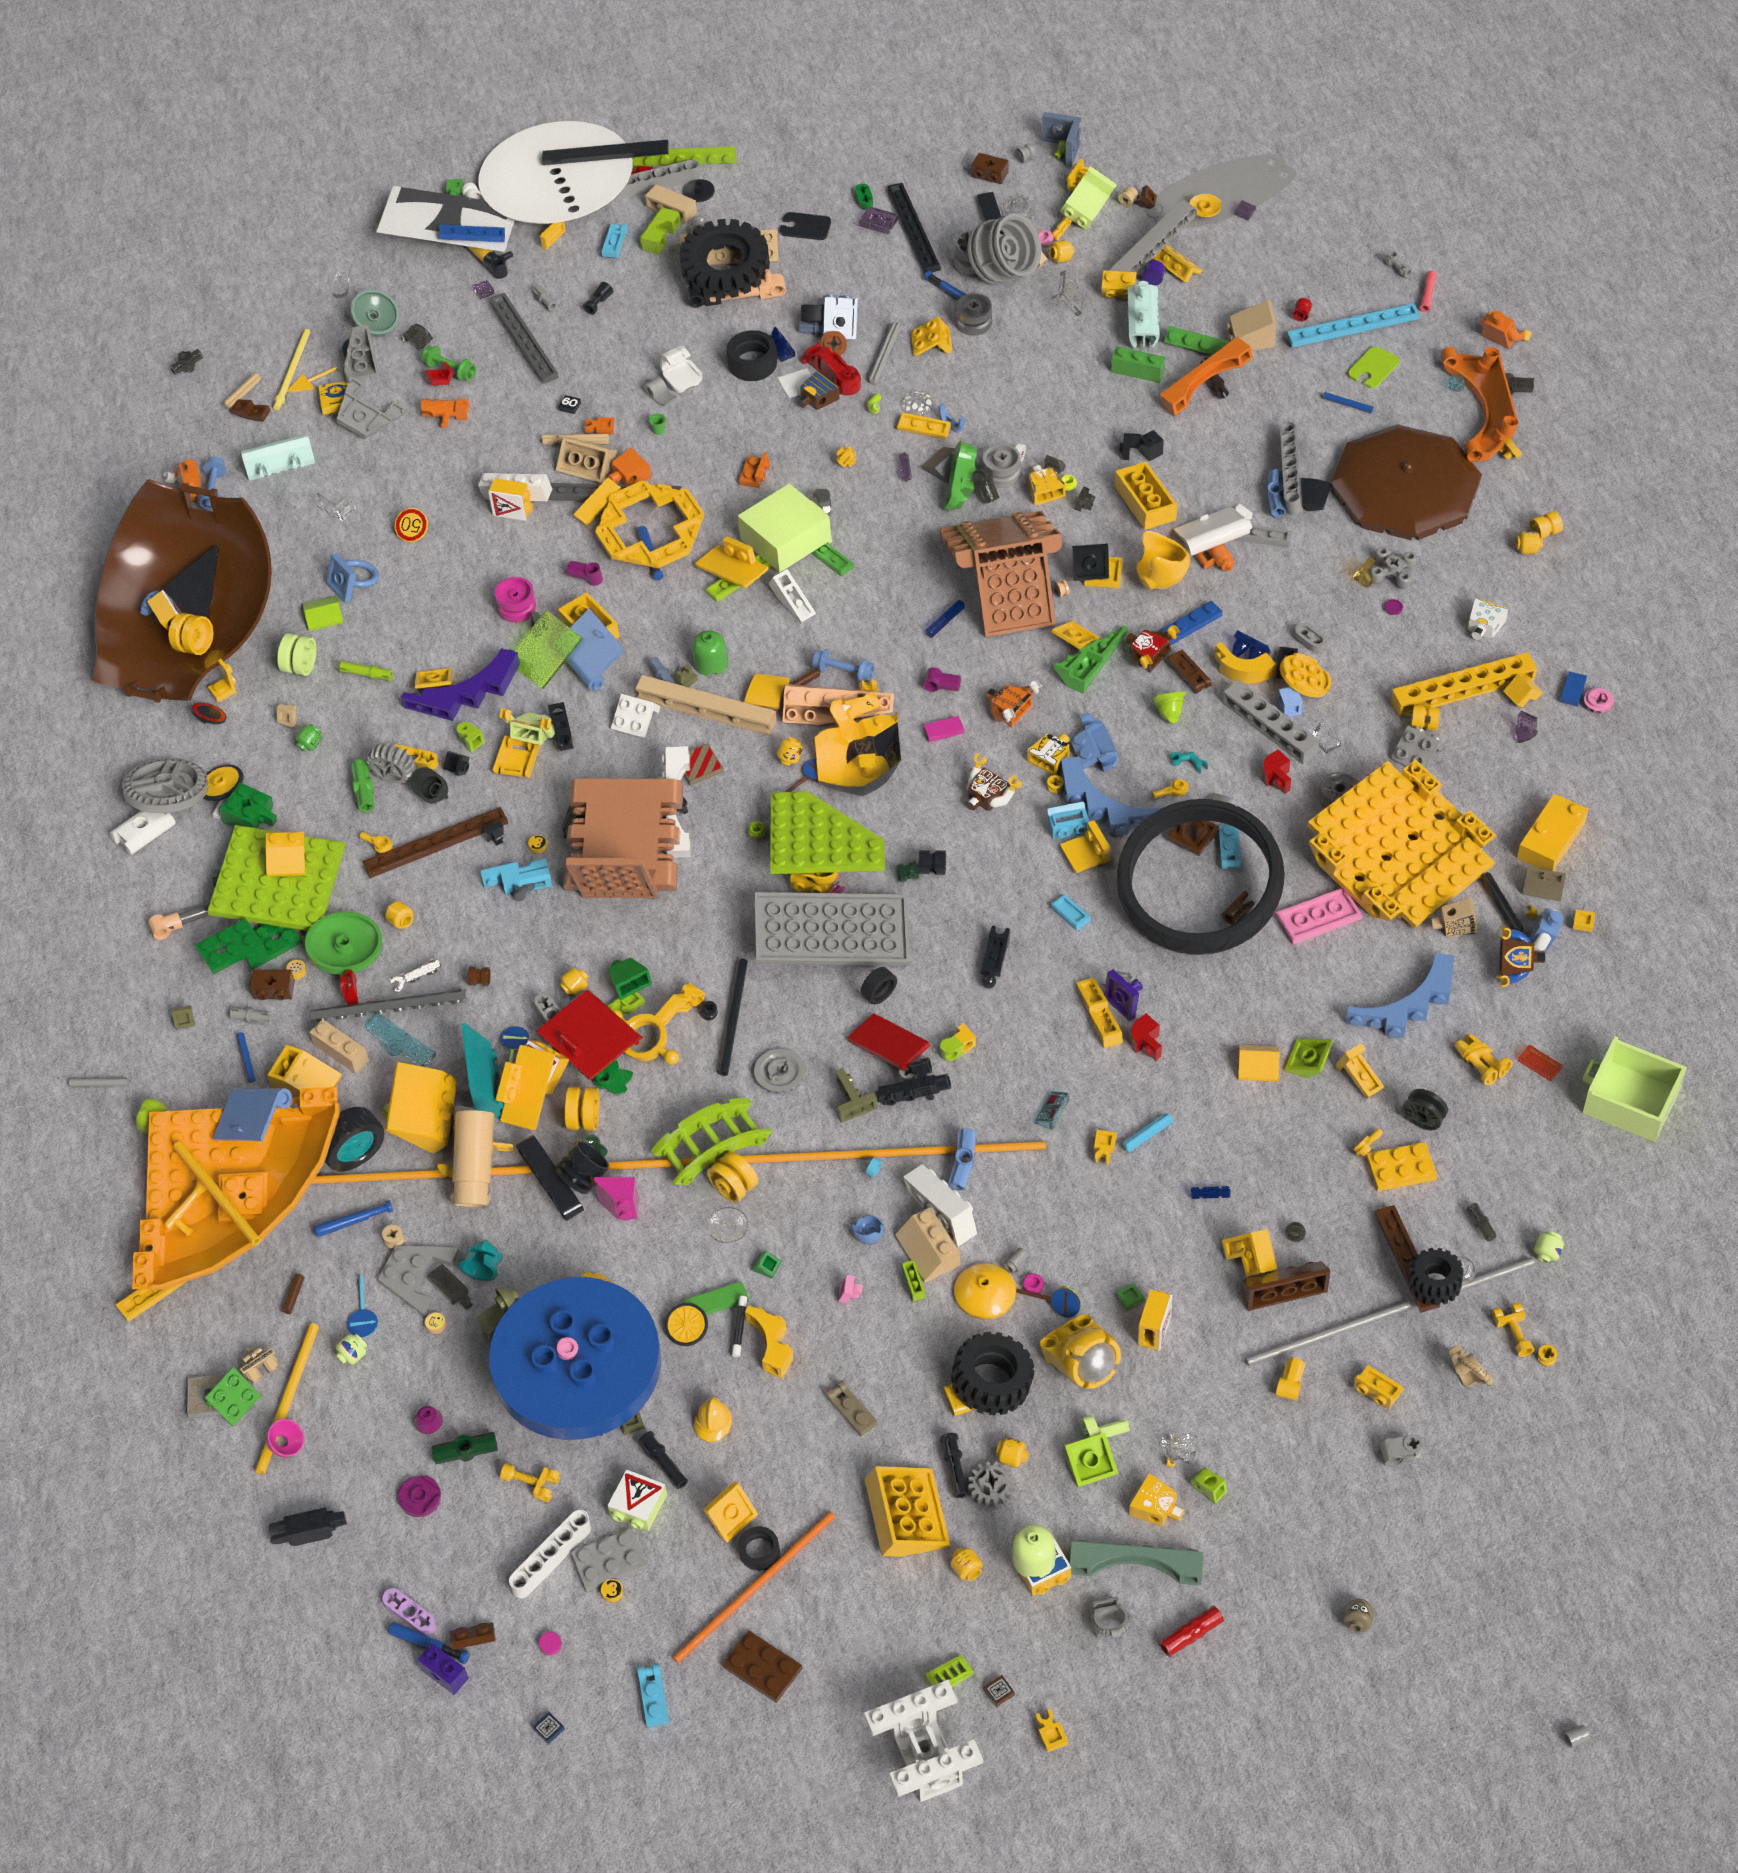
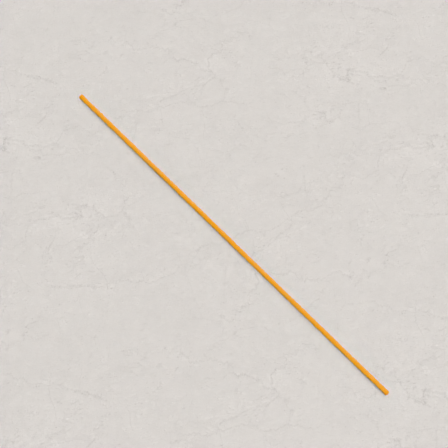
M1046 1141L975 1145L974 1153L1046 1149ZM957 1145L744 1155L741 1157L748 1163L956 1154ZM680 1158L679 1160L683 1166H688L695 1158ZM719 1158L718 1160H716L715 1162H713L712 1164H710V1165H714L715 1163H720V1158ZM669 1159L608 1162V1170L674 1167ZM529 1166L491 1168V1175L533 1174ZM439 1170L316 1176L311 1184L448 1178L450 1176H443Z

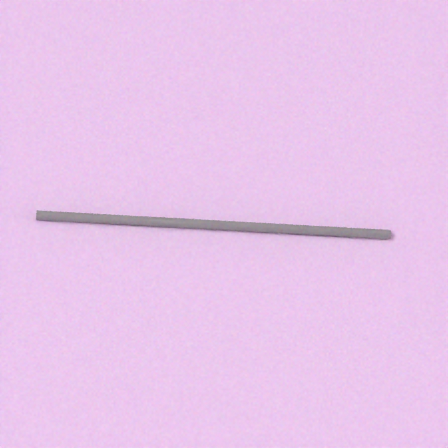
M1531 1257L1463 1281L1460 1291L1534 1266L1535 1261ZM1414 1299L1346 1322L1247 1357V1365L1259 1363L1417 1307Z

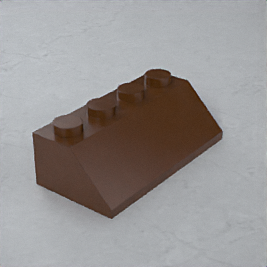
M1319 1261L1308 1262L1298 1267L1290 1266L1277 1272L1269 1271L1260 1276H1248L1241 1280V1293L1248 1311L1328 1292L1331 1271L1328 1266Z

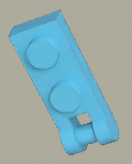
M611 223L601 251L603 257L618 258L625 235L628 233L627 224L617 225V223Z
M1219 825L1221 869H1227L1228 867L1241 869L1238 829L1230 825Z
M655 1663L652 1667L644 1668V1666L637 1667L647 1728L669 1724L660 1664ZM655 1676V1680L646 1681V1677Z

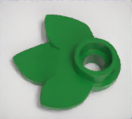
M614 1060L595 1076L594 1082L600 1089H607L613 1094H622L627 1091L625 1084L632 1079L633 1072L619 1069L618 1061Z

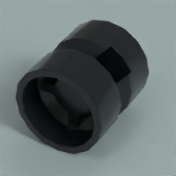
M919 850V874L929 875L931 872H934L935 875H945L946 850H935L934 853H931L930 850Z

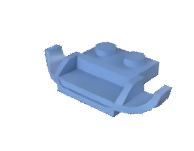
M1087 712L1080 716L1086 730L1071 737V743L1077 756L1080 757V762L1084 769L1100 761L1103 765V770L1108 772L1117 765L1119 754L1106 726Z

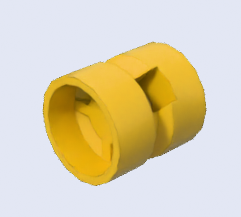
M1551 511L1543 516L1530 519L1529 527L1530 531L1538 532L1539 537L1544 539L1548 535L1562 532L1563 523L1559 514L1556 511Z
M1414 705L1411 727L1417 726L1421 729L1426 727L1427 730L1437 731L1440 708L1429 707L1426 709L1425 706ZM1425 715L1430 716V721H1425Z

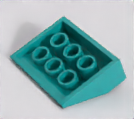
M462 1023L469 1088L475 1111L494 1113V1118L501 1117V1109L504 1108L503 1102L496 1101L500 1081L496 1079V1077L500 1076L498 1065L494 1064V1061L498 1060L496 1049H492L489 1040L466 1023Z

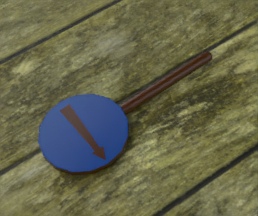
M811 759L804 764L803 773L805 777L785 792L793 791L808 778L818 781L817 759Z
M1067 1288L1056 1290L1052 1297L1020 1289L1016 1290L1019 1294L1052 1301L1054 1310L1063 1317L1071 1318L1080 1311V1299L1077 1294Z

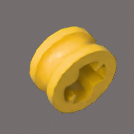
M1058 775L1050 776L1047 780L1048 791L1053 794L1061 793L1064 789L1063 778Z
M1548 1344L1541 1346L1537 1355L1539 1363L1543 1366L1553 1365L1558 1354L1556 1348ZM1546 1352L1550 1353L1549 1358L1544 1357Z

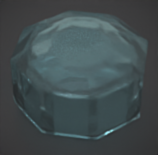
M1452 376L1449 378V389L1453 392L1462 391L1465 389V379L1462 376Z

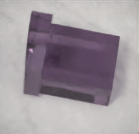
M1520 711L1515 728L1517 743L1526 742L1537 735V717Z

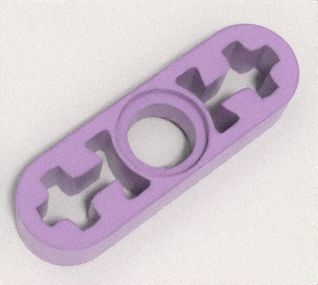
M395 1588L384 1592L382 1600L386 1609L414 1630L424 1635H429L435 1630L436 1622L433 1615ZM390 1597H392V1598H395V1597H396L398 1603H400L401 1605L398 1607V1604L395 1603L394 1601H391V1602H390V1601H389V1598H390ZM407 1607L415 1608V1612L411 1616H405L403 1612ZM419 1616L424 1622L429 1620L430 1625L422 1627L420 1620H418Z

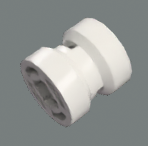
M467 183L462 187L461 191L464 197L482 200V195L474 183Z

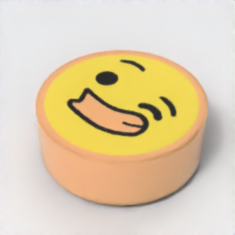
M438 1312L429 1314L425 1319L426 1329L432 1334L443 1332L446 1328L444 1315Z

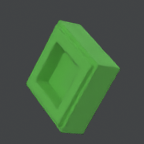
M1134 1283L1116 1292L1117 1298L1126 1311L1145 1302V1298Z

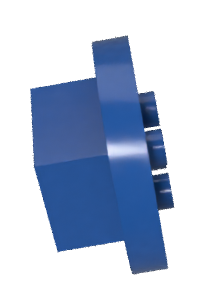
M572 1277L555 1280L536 1287L519 1298L507 1310L499 1321L491 1340L489 1365L499 1400L506 1411L518 1423L546 1437L578 1440L599 1435L603 1436V1434L625 1424L643 1408L658 1382L661 1370V1349L654 1320L647 1308L636 1296L623 1287L609 1281L590 1277ZM562 1338H572L578 1344L577 1354L571 1360H563L556 1353L557 1343Z

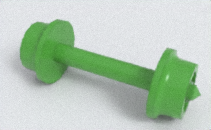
M427 346L422 352V361L428 367L433 368L438 362L441 364L447 362L451 368L457 370V378L459 380L470 381L475 376L476 366L469 359H464L460 364L441 356V350L438 346Z

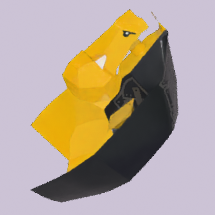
M876 693L866 694L864 697L848 701L839 699L832 702L830 712L837 728L826 729L815 736L819 785L848 794L865 796L887 783L901 761L897 712L891 716L881 714L866 718L858 723L854 721L855 716L881 706Z

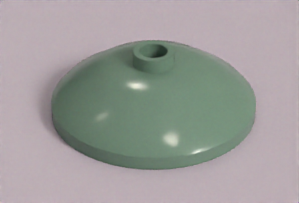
M368 289L358 293L350 307L351 317L356 326L368 324L371 335L375 336L386 335L393 331L400 317L399 308L394 299L387 293L376 289Z

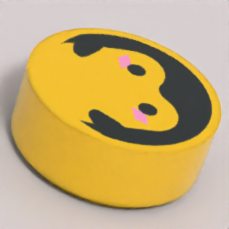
M534 835L528 841L529 849L533 853L539 854L547 849V840L542 835Z
M616 1579L605 1581L601 1586L603 1599L607 1602H617L623 1596L622 1584Z

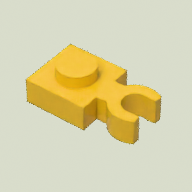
M1097 1130L1094 1143V1151H1097L1095 1163H1098L1099 1158L1104 1157L1106 1158V1165H1109L1110 1153H1114L1117 1132Z
M1051 1709L1047 1710L1049 1718L1046 1720L1042 1719L1039 1713L1036 1714L1037 1723L1043 1727L1039 1729V1735L1047 1753L1068 1745V1739L1060 1721L1053 1724V1712Z

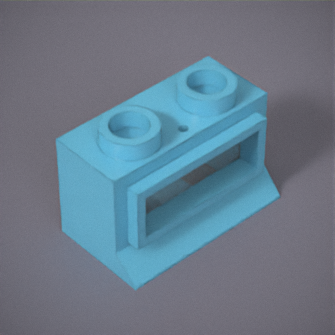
M1084 802L1048 809V825L1053 839L1083 834L1087 831L1089 818Z

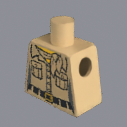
M1472 898L1441 907V917L1431 918L1433 930L1445 928L1447 937L1478 935Z

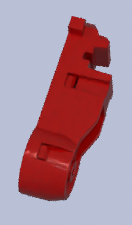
M817 343L805 350L801 357V363L804 365L808 363L839 387V394L849 396L860 391L861 376L858 370L853 366L847 365L835 351L831 352L830 347L827 346L822 349L821 344Z

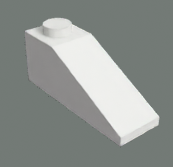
M788 569L771 579L769 586L800 623L816 614Z

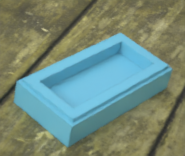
M1065 894L1051 904V909L1076 931L1091 921V916Z

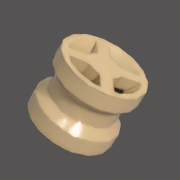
M1127 186L1119 194L1118 200L1123 206L1130 207L1133 201L1138 199V192L1135 188Z
M388 1225L382 1231V1237L388 1249L394 1250L395 1246H403L405 1240L399 1226Z

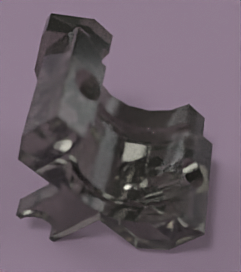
M417 323L411 325L409 330L400 336L401 341L405 343L410 340L419 351L433 339L426 328Z

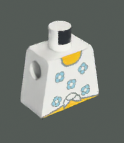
M1476 598L1468 630L1473 632L1472 637L1475 640H1481L1483 636L1493 638L1506 622L1508 608Z

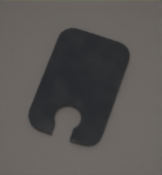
M788 212L784 215L783 222H794L796 225L793 227L781 225L780 234L787 237L824 240L829 233L831 218L822 215Z

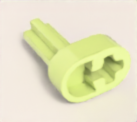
M1093 1415L1081 1418V1427L1085 1438L1104 1432L1107 1437L1130 1431L1129 1423L1126 1419L1098 1427Z

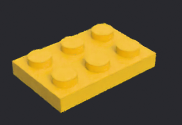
M1426 1142L1367 1153L1366 1155L1377 1191L1437 1180V1173Z

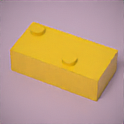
M1147 462L1115 471L1114 487L1144 530L1176 521L1177 503Z
M1553 794L1521 842L1517 859L1540 869L1554 871L1586 823L1588 808Z

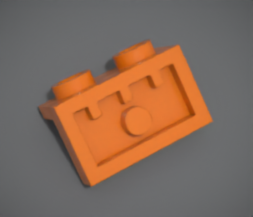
M767 452L763 453L762 458L748 456L739 479L740 485L760 488L761 483L765 481L766 469L770 467V459H768Z

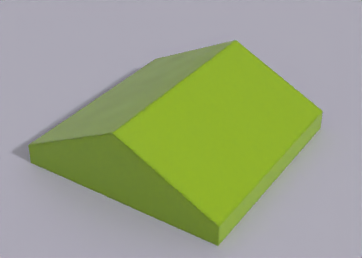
M337 596L303 603L309 631L344 623Z
M1296 1039L1285 1071L1305 1078L1321 1073L1333 1040Z
M1105 1432L1064 1446L1068 1464L1077 1487L1119 1474Z

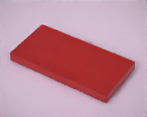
M875 1013L847 1037L848 1041L853 1045L903 1071L930 1047L929 1041Z

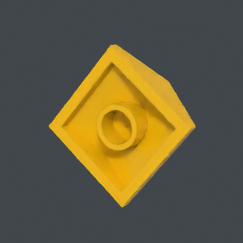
M1074 621L1053 628L1051 631L1078 649L1100 638Z
M452 667L416 671L415 689L417 690L453 685Z

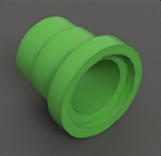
M659 413L653 414L649 418V423L652 426L653 433L661 435L665 432L666 417Z

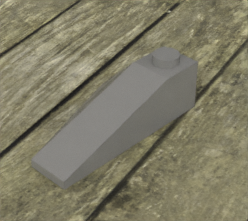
M368 324L352 327L344 365L347 382L350 376L360 380L380 375Z

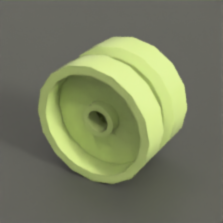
M290 633L285 634L278 650L279 670L285 673L295 672L297 675L308 676L316 660V642L314 638L307 636L299 637L296 634Z

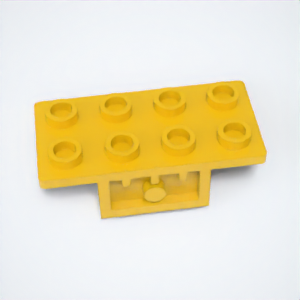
M728 536L723 539L724 547L721 545L715 546L695 563L696 567L743 588H747L768 571V566L755 560L753 547Z
M520 1045L515 1064L505 1062L496 1101L505 1102L500 1119L501 1122L536 1130L555 1058L554 1053Z

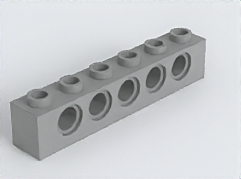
M1238 680L1223 692L1224 705L1301 764H1304L1318 753L1319 740L1316 736L1304 730L1301 725H1298L1288 715L1279 711L1275 705L1270 704L1247 684Z

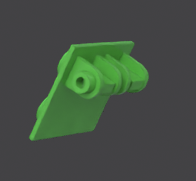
M232 1367L206 1395L205 1399L207 1401L205 1403L210 1408L214 1407L234 1427L261 1395Z

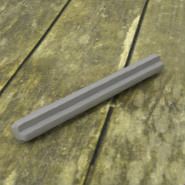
M893 322L870 373L869 383L876 384L900 330L899 323Z

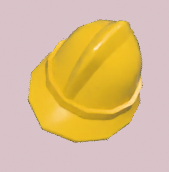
M712 1397L699 1406L694 1417L693 1428L698 1437L708 1443L719 1441L729 1433L732 1425V1415L725 1404L719 1401L718 1398Z

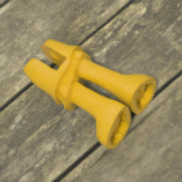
M1471 1033L1464 1036L1465 1042L1459 1039L1454 1043L1463 1060L1467 1061V1063L1471 1062L1479 1071L1482 1083L1485 1085H1491L1497 1080V1077L1502 1078L1513 1065V1061L1507 1057L1500 1060L1491 1055L1493 1050ZM1480 1059H1483L1490 1067L1488 1068Z

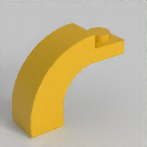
M1222 642L1215 645L1214 657L1220 663L1219 672L1228 679L1236 682L1240 680L1246 684H1254L1267 681L1276 676L1277 664L1267 653L1257 658L1246 660L1234 656Z

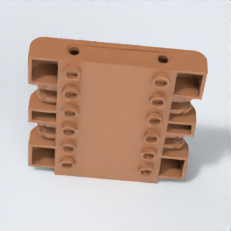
M1042 511L1024 514L1022 512L1012 513V516L972 523L970 521L960 522V525L939 528L940 539L957 564L962 568L974 567L985 637L1056 625L1047 554L1055 553L1061 549L1062 537L1057 528L1053 529L1051 521H1046V516Z
M573 779L571 781L570 807L573 809V814L585 815V818L572 820L573 825L568 826L567 842L570 844V849L583 850V854H570L569 858H566L563 888L568 891H580L583 898H658V891H677L678 865L673 862V855L661 854V851H671L674 849V845H680L681 831L679 827L675 826L676 821L674 819H663V816L675 815L676 809H682L684 787L682 781L678 779Z

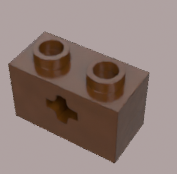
M978 153L972 163V177L1002 184L1009 173L1007 159Z
M291 969L253 970L250 989L253 998L258 1000L292 999L295 979Z

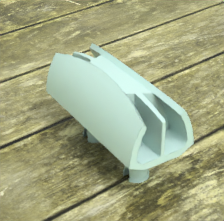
M1141 281L1138 285L1128 287L1129 339L1135 348L1139 336L1142 337L1143 347H1145V338H1148L1153 348L1159 339L1158 287L1149 285L1146 281Z
M307 434L240 451L249 481L262 478L265 475L269 476L272 473L277 474L283 470L288 471L291 468L295 469L298 466L303 467L315 463Z

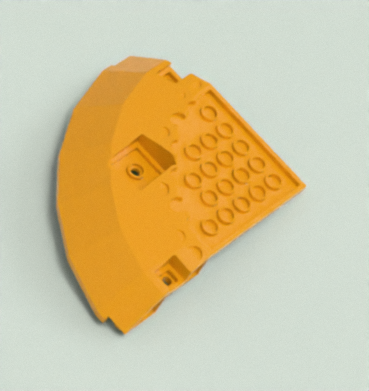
M338 1087L300 1088V1096L292 1097L291 1105L296 1103V1108L292 1109L291 1105L285 1109L275 1108L263 1142L213 1140L224 1108L149 1112L146 1220H140L139 1252H134L132 1289L151 1288L152 1290H164L216 1272L254 1247L209 1191L202 1193L180 1218L188 1227L193 1229L189 1236H186L175 1225L171 1230L164 1225L166 1220L181 1206L197 1185L196 1178L198 1177L173 1147L176 1142L181 1141L262 1241L297 1206L325 1162L340 1115V1104L337 1103ZM240 1193H246L244 1199H240L239 1195ZM148 1246H153L151 1251H146Z

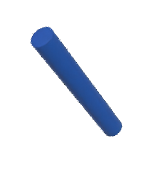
M1325 392L1323 399L1372 413L1374 409L1373 406Z
M240 1032L236 1035L248 1082L253 1083L256 1081L250 1054L243 1032Z

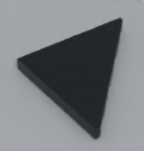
M214 546L164 587V590L183 613L210 618V604L213 597L214 577L216 576L218 563L217 556L220 550L218 546Z

